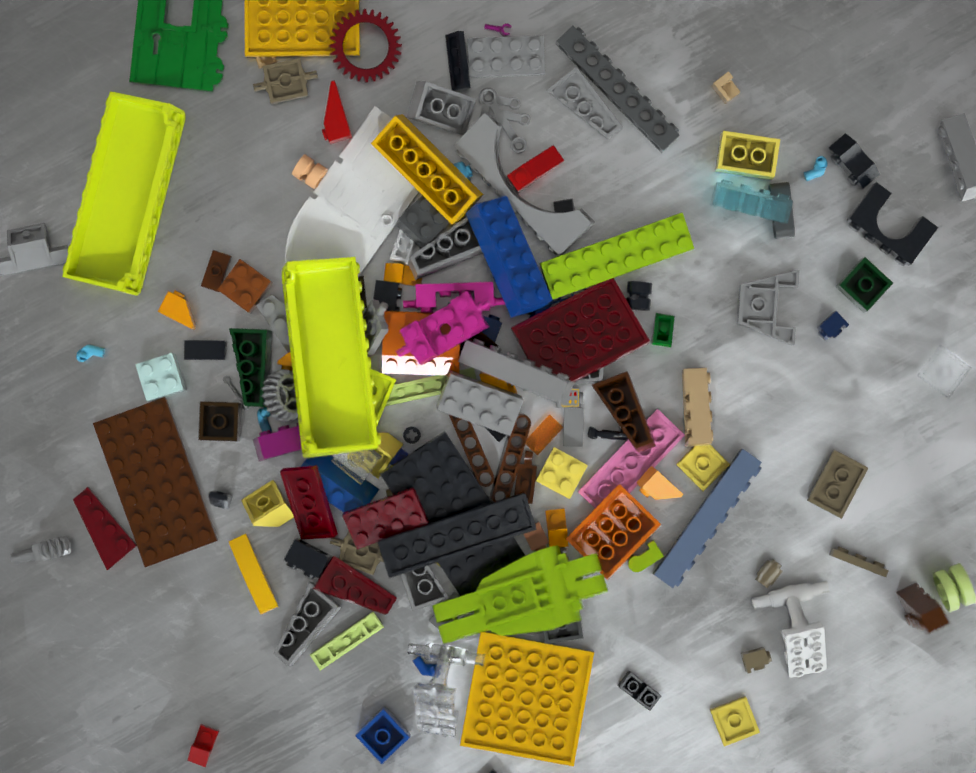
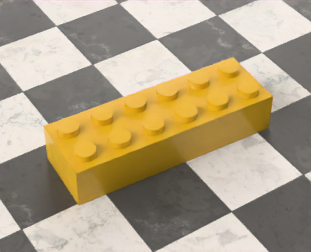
M403 114L395 115L371 143L451 224L458 223L466 215V212L484 195Z

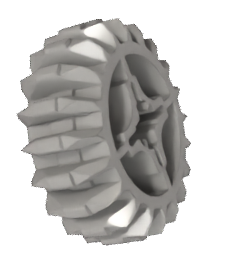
M275 371L267 376L266 381L263 382L265 385L261 388L264 391L262 397L265 399V402L263 404L267 405L266 411H271V417H275L276 420H282V422L296 420L298 415L293 371Z

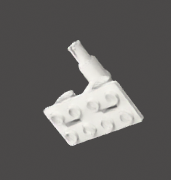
M827 581L811 585L810 583L795 586L788 585L782 589L769 591L768 595L751 598L754 610L767 606L776 608L787 605L792 620V628L782 630V635L786 646L784 657L790 678L801 677L813 672L819 673L827 669L824 626L821 622L809 624L808 620L804 617L800 604L801 601L810 600L815 595L830 593Z

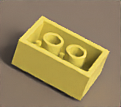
M723 131L720 135L715 172L772 180L776 172L780 139Z

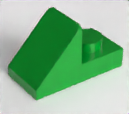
M655 314L651 344L671 348L675 316Z

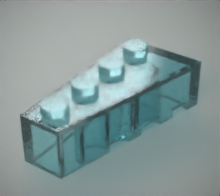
M727 180L715 183L710 206H719L730 211H739L751 216H759L760 218L785 224L788 223L793 201L789 200L790 196L779 193L778 197L770 195L771 191L759 189V192L752 191L751 186L743 184L740 187L732 186L733 182Z

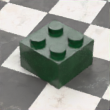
M864 257L839 282L836 288L865 313L890 288L893 282Z

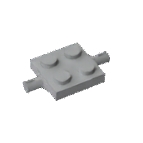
M371 300L363 314V319H366L367 329L364 330L365 338L369 340L367 354L370 355L375 354L384 336L388 333V324L384 318L388 304L385 302L379 304L378 300Z

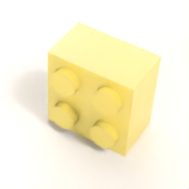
M553 447L535 481L570 499L588 465Z

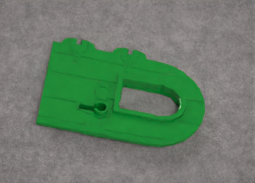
M138 0L129 82L213 92L214 85L219 84L221 79H223L222 73H216V70H224L222 60L217 57L218 44L225 41L228 32L221 31V28L228 29L229 24L227 19L221 15L222 0H194L191 26H174L164 23L166 0ZM159 35L161 38L158 41V53L153 54L154 37Z

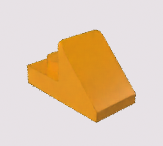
M386 263L383 281L409 286L422 284V278L415 280L408 265Z
M565 509L545 510L549 547H569L566 540L568 532Z

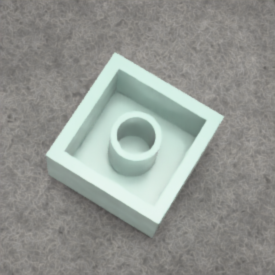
M170 353L135 364L146 401H154L186 391L176 354Z

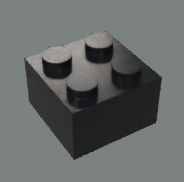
M296 538L284 561L287 562L286 565L294 570L299 568L304 571L303 574L314 579L315 577H320L332 555L300 538Z

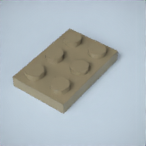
M833 450L807 501L842 519L868 467Z

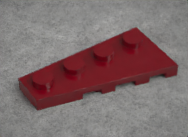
M89 487L73 499L106 570L112 568L137 547L134 540Z
M332 556L312 588L384 615L389 613L397 597L336 556Z

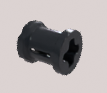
M415 427L406 428L403 433L404 440L410 444L417 443L421 438L420 430ZM410 430H413L415 433L417 432L414 441L411 438H407Z

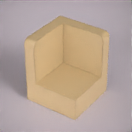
M729 71L712 84V88L725 104L740 93V90L733 83V76Z

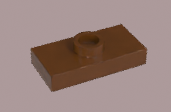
M213 250L201 287L219 292L217 289L224 281L232 256Z

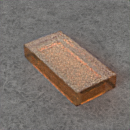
M549 415L527 438L526 445L538 456L564 427Z

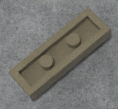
M839 546L837 550L832 548L829 555L887 577L889 570L884 569L885 565L880 562L874 561L873 564L866 561L867 557L857 553L855 557L848 554L849 550Z

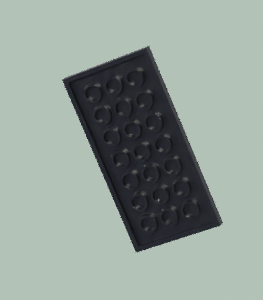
M445 431L380 473L393 495L413 487L415 488L429 523L491 503ZM513 537L438 563L458 594L463 596L476 592L479 584L485 577L526 555Z

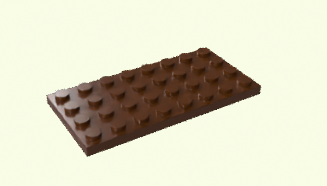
M166 397L93 423L145 567L218 541Z

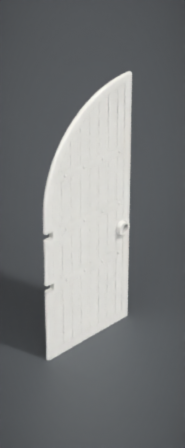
M374 106L340 153L339 157L344 161L341 164L335 161L313 191L318 197L314 200L309 196L296 215L286 242L285 264L289 261L356 257V262L360 266L359 277L395 227L398 219L405 213L418 195L419 191L371 144L393 119L376 106Z

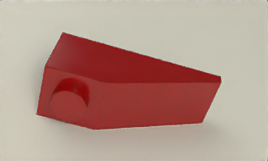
M335 80L331 81L324 118L325 129H322L324 139L329 140L330 144L352 138Z
M553 145L507 175V179L515 191L520 193L564 162V159Z

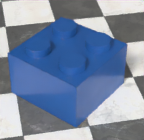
M384 706L355 736L383 764L410 738L411 734Z

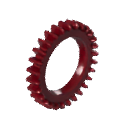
M358 9L355 10V16L349 12L348 19L344 16L341 18L343 24L339 22L335 24L339 30L332 29L331 31L336 36L329 37L334 42V44L329 45V48L335 49V51L330 53V56L337 57L332 62H339L340 64L336 69L344 68L342 75L349 72L350 80L356 75L357 82H360L362 77L365 83L368 82L369 77L372 82H375L376 75L379 79H382V72L389 75L388 68L392 70L395 68L392 62H399L395 55H401V52L396 50V48L402 47V44L396 43V41L401 39V36H394L398 28L391 29L394 22L387 24L388 16L381 19V12L374 16L373 9L369 15L366 9H363L362 15ZM363 22L372 23L380 27L386 34L389 46L387 56L383 62L369 69L354 66L346 58L343 51V40L347 31L352 26Z

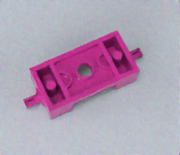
M493 282L416 284V299L403 300V308H415L421 310V312L433 313V310L437 309L436 294H439L440 297H451V294L459 293L461 295L466 291L474 293V300L477 304L488 298L491 306L482 311H490V308H494L496 305H505L502 297H494Z
M466 291L452 299L450 304L423 320H416L402 328L400 332L405 339L406 345L396 350L398 356L401 358L410 352L414 355L418 364L424 365L488 328L489 325L481 312L483 309L491 306L488 298L477 304L471 293ZM447 323L450 325L451 331L445 335L441 332V326Z

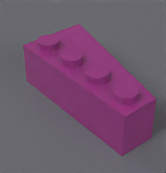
M297 422V426L289 428V425L278 427V432L271 433L270 430L260 432V436L253 439L259 462L271 457H278L289 452L302 450L299 423Z

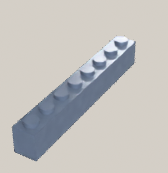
M740 449L730 463V466L725 470L653 572L656 577L672 588L675 585L678 587L684 579L683 573L693 567L695 556L702 554L706 548L704 544L707 539H712L715 536L717 525L724 523L728 517L727 511L729 508L736 506L740 500L738 496L741 491L745 492L751 483L748 481L752 476L756 477L762 468L760 467L762 463L760 460L744 449Z

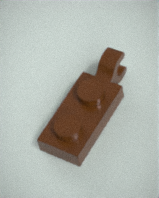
M525 450L524 464H519L514 495L525 492L528 503L533 504L537 466L532 465L533 451Z

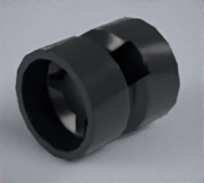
M628 281L627 293L629 296L626 300L631 309L649 311L651 299L648 296L652 294V283Z

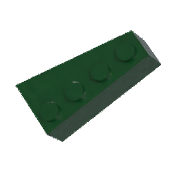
M229 328L244 406L267 407V405L263 404L265 399L262 397L264 391L261 388L265 386L263 382L270 375L272 331L266 329Z

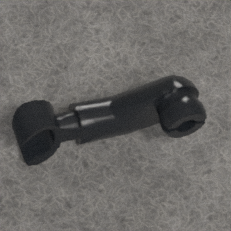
M589 427L588 437L590 439H597L598 437L611 440L628 439L621 428L620 432L604 429L598 431L594 427Z

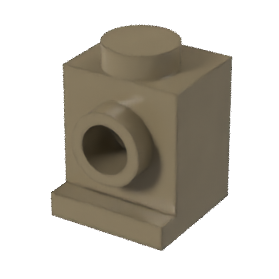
M763 647L741 653L747 673H752V668H754V671L764 669L766 664L772 662L769 650L766 651Z

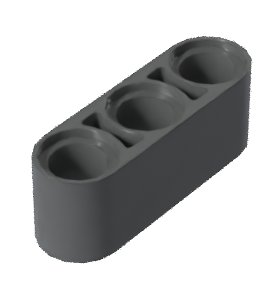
M789 182L769 184L774 238L794 237L795 227Z

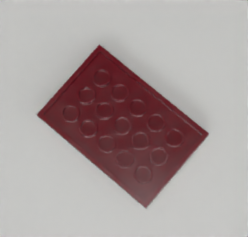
M614 278L598 283L511 327V331L527 359L535 362L534 366L539 368L541 366L552 369L551 373L556 375L558 373L569 376L568 380L573 382L650 343L648 336Z

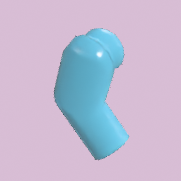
M824 156L817 157L813 169L804 172L806 181L824 175L828 164Z
M88 344L77 352L76 358L79 362H85L93 355L103 358L105 348Z
M267 407L260 408L257 411V417L262 432L267 430L273 432L267 419L271 415L270 411H266Z

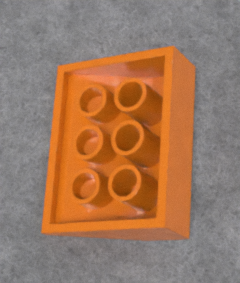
M385 311L384 318L388 324V333L384 336L382 343V373L448 375L449 370L460 373V362L458 361L461 355V343L424 365L418 364L414 355L410 352L400 358L396 350L406 345L400 330L416 320H423L433 313ZM446 323L441 326L442 334L446 335L451 331L449 324Z
M619 484L579 524L566 540L583 557L597 554L602 569L600 573L609 580L653 535L661 524Z

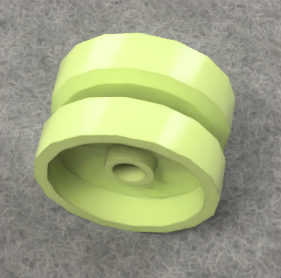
M960 563L950 566L948 573L943 569L933 573L938 595L948 612L958 610L960 602L964 606L976 602L971 581Z

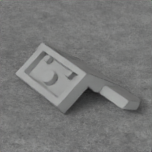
M45 223L7 230V248L10 257L0 258V275L66 263L68 245L49 248Z

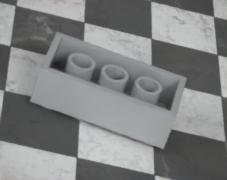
M449 370L436 407L438 411L510 436L524 399L516 393Z

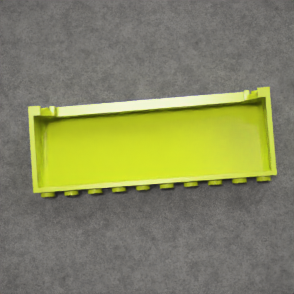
M110 91L109 97L106 99L105 112L101 118L100 132L96 137V147L91 157L92 163L87 173V182L82 192V202L77 211V221L72 231L73 237L68 247V256L63 266L62 277L137 296L140 294L185 123V112L169 103Z
M356 257L289 261L282 268V285L303 458L377 449L381 443L380 434L376 430L378 425V416L374 414L376 398L375 395H372L371 389L374 386L373 376H370L369 368H371V358L367 356L369 340L365 338L364 330L367 329V323L362 315L364 301L360 298L362 283L358 281L360 266L356 262ZM342 358H347V360L339 368Z

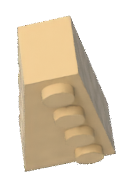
M707 368L682 370L685 447L709 446L713 441V430H711L712 411L709 408L711 391L708 392V384H710L711 379Z

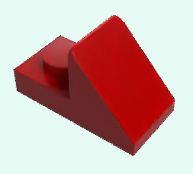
M201 724L195 741L191 746L187 761L206 767L219 730Z

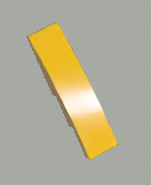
M243 534L229 541L234 557L260 614L262 615L279 607L248 535Z

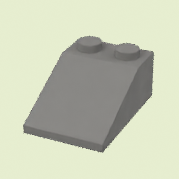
M417 81L406 118L464 135L467 131L476 99L427 81Z

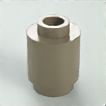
M774 559L771 562L767 560L758 571V576L755 579L766 588L770 585L772 586L783 572L780 569L782 565Z

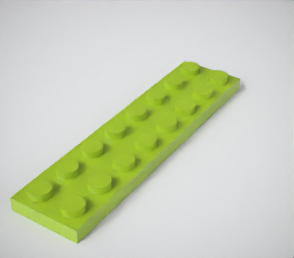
M682 212L543 261L539 265L553 300L695 248Z

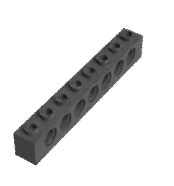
M572 25L556 41V45L632 124L663 153L679 137L677 133L679 131L673 123L669 124L664 119L666 116L659 109L655 110L651 106L652 102L647 96L644 95L642 97L638 92L639 88L633 82L629 83L625 79L626 75L619 68L615 69L611 65L613 63L611 59L605 54L602 55L598 51L599 47L593 41L589 42L585 38L586 34L581 28H575ZM581 43L584 46V50L576 51L574 45ZM589 57H595L598 63L595 65H590L587 62V59ZM603 70H607L610 72L611 77L604 79L600 73ZM621 84L624 87V91L621 93L616 92L614 85ZM631 97L635 98L637 100V105H628L627 99ZM647 111L650 113L651 118L643 120L640 113ZM661 125L664 128V132L657 134L654 131V126Z

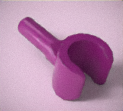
M485 24L484 28L498 31L502 36H508L510 33H505L503 28H511L512 26L510 24H504L503 26Z

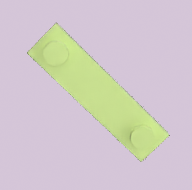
M373 611L312 652L310 657L321 671L384 628V626Z

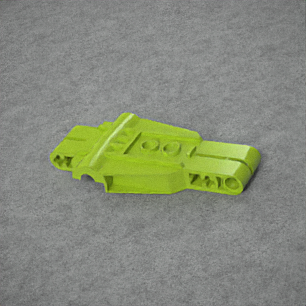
M559 546L544 548L528 554L482 579L476 592L433 605L432 608L437 623L453 619L452 622L438 626L443 644L488 630L500 636L555 630V628L562 627L563 625L581 621L579 611L584 608L582 600L608 592L603 574L584 579V577L602 571L597 554L570 561L566 553L561 554ZM474 613V615L458 619V617Z

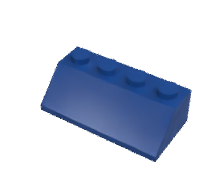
M331 455L307 458L301 465V467L317 465L328 502L342 512L371 503L380 490Z

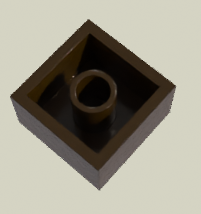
M200 401L198 440L240 441L241 403Z

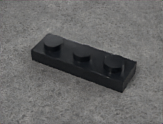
M456 31L445 35L451 88L452 91L458 92L471 87L464 31Z

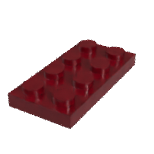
M317 465L283 468L280 474L301 540L336 537L338 532Z
M414 487L342 514L357 549L377 543V540L429 523Z

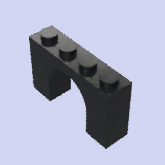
M876 182L871 186L846 221L852 230L862 232L867 241L877 243L882 252L896 257L895 261L902 266H909L914 262L939 227L922 216L904 238L891 239L886 237L878 228L877 215L892 193Z

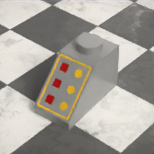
M572 388L567 404L556 402V408L580 407V404L583 403V392H579V388Z

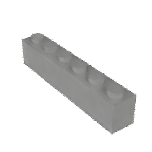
M474 338L473 341H465L458 362L559 404H567L574 385L573 381L568 380L569 376L558 373V375L551 373L552 369L541 366V368L534 366L535 362L528 359L521 361L517 359L518 355L511 352L504 354L499 347L493 345L487 347L482 340Z

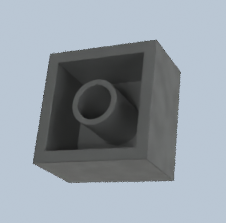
M423 195L396 223V226L412 239L420 249L434 241L450 225V222Z

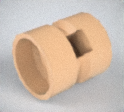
M304 154L293 169L292 175L300 181L305 180V184L315 190L328 169L319 163L314 164V160Z

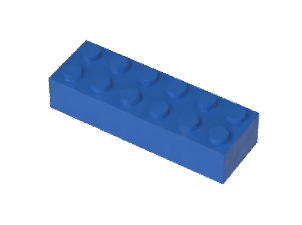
M504 196L475 204L466 212V215L510 317L542 309L552 301V297L508 197Z

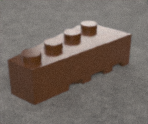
M628 371L592 384V387L638 453L656 447Z
M916 582L896 592L906 612L904 617L907 624L928 634L950 624L942 606L934 598H931L930 594H923L925 593L924 589L920 588Z

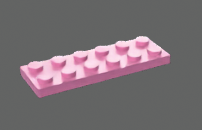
M658 409L647 419L656 447L638 453L628 439L578 491L594 508L619 484L627 492L631 493L638 485L636 482L651 466L655 468L685 436Z

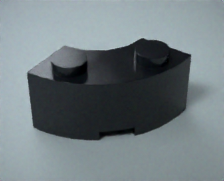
M846 133L828 148L832 154L830 156L831 160L836 165L839 164L847 173L848 180L854 186L858 185L864 189L880 175L875 163L863 152L859 144Z

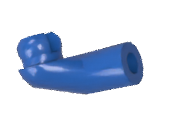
M421 656L413 660V663L423 676L434 677L440 672L439 665L426 664Z

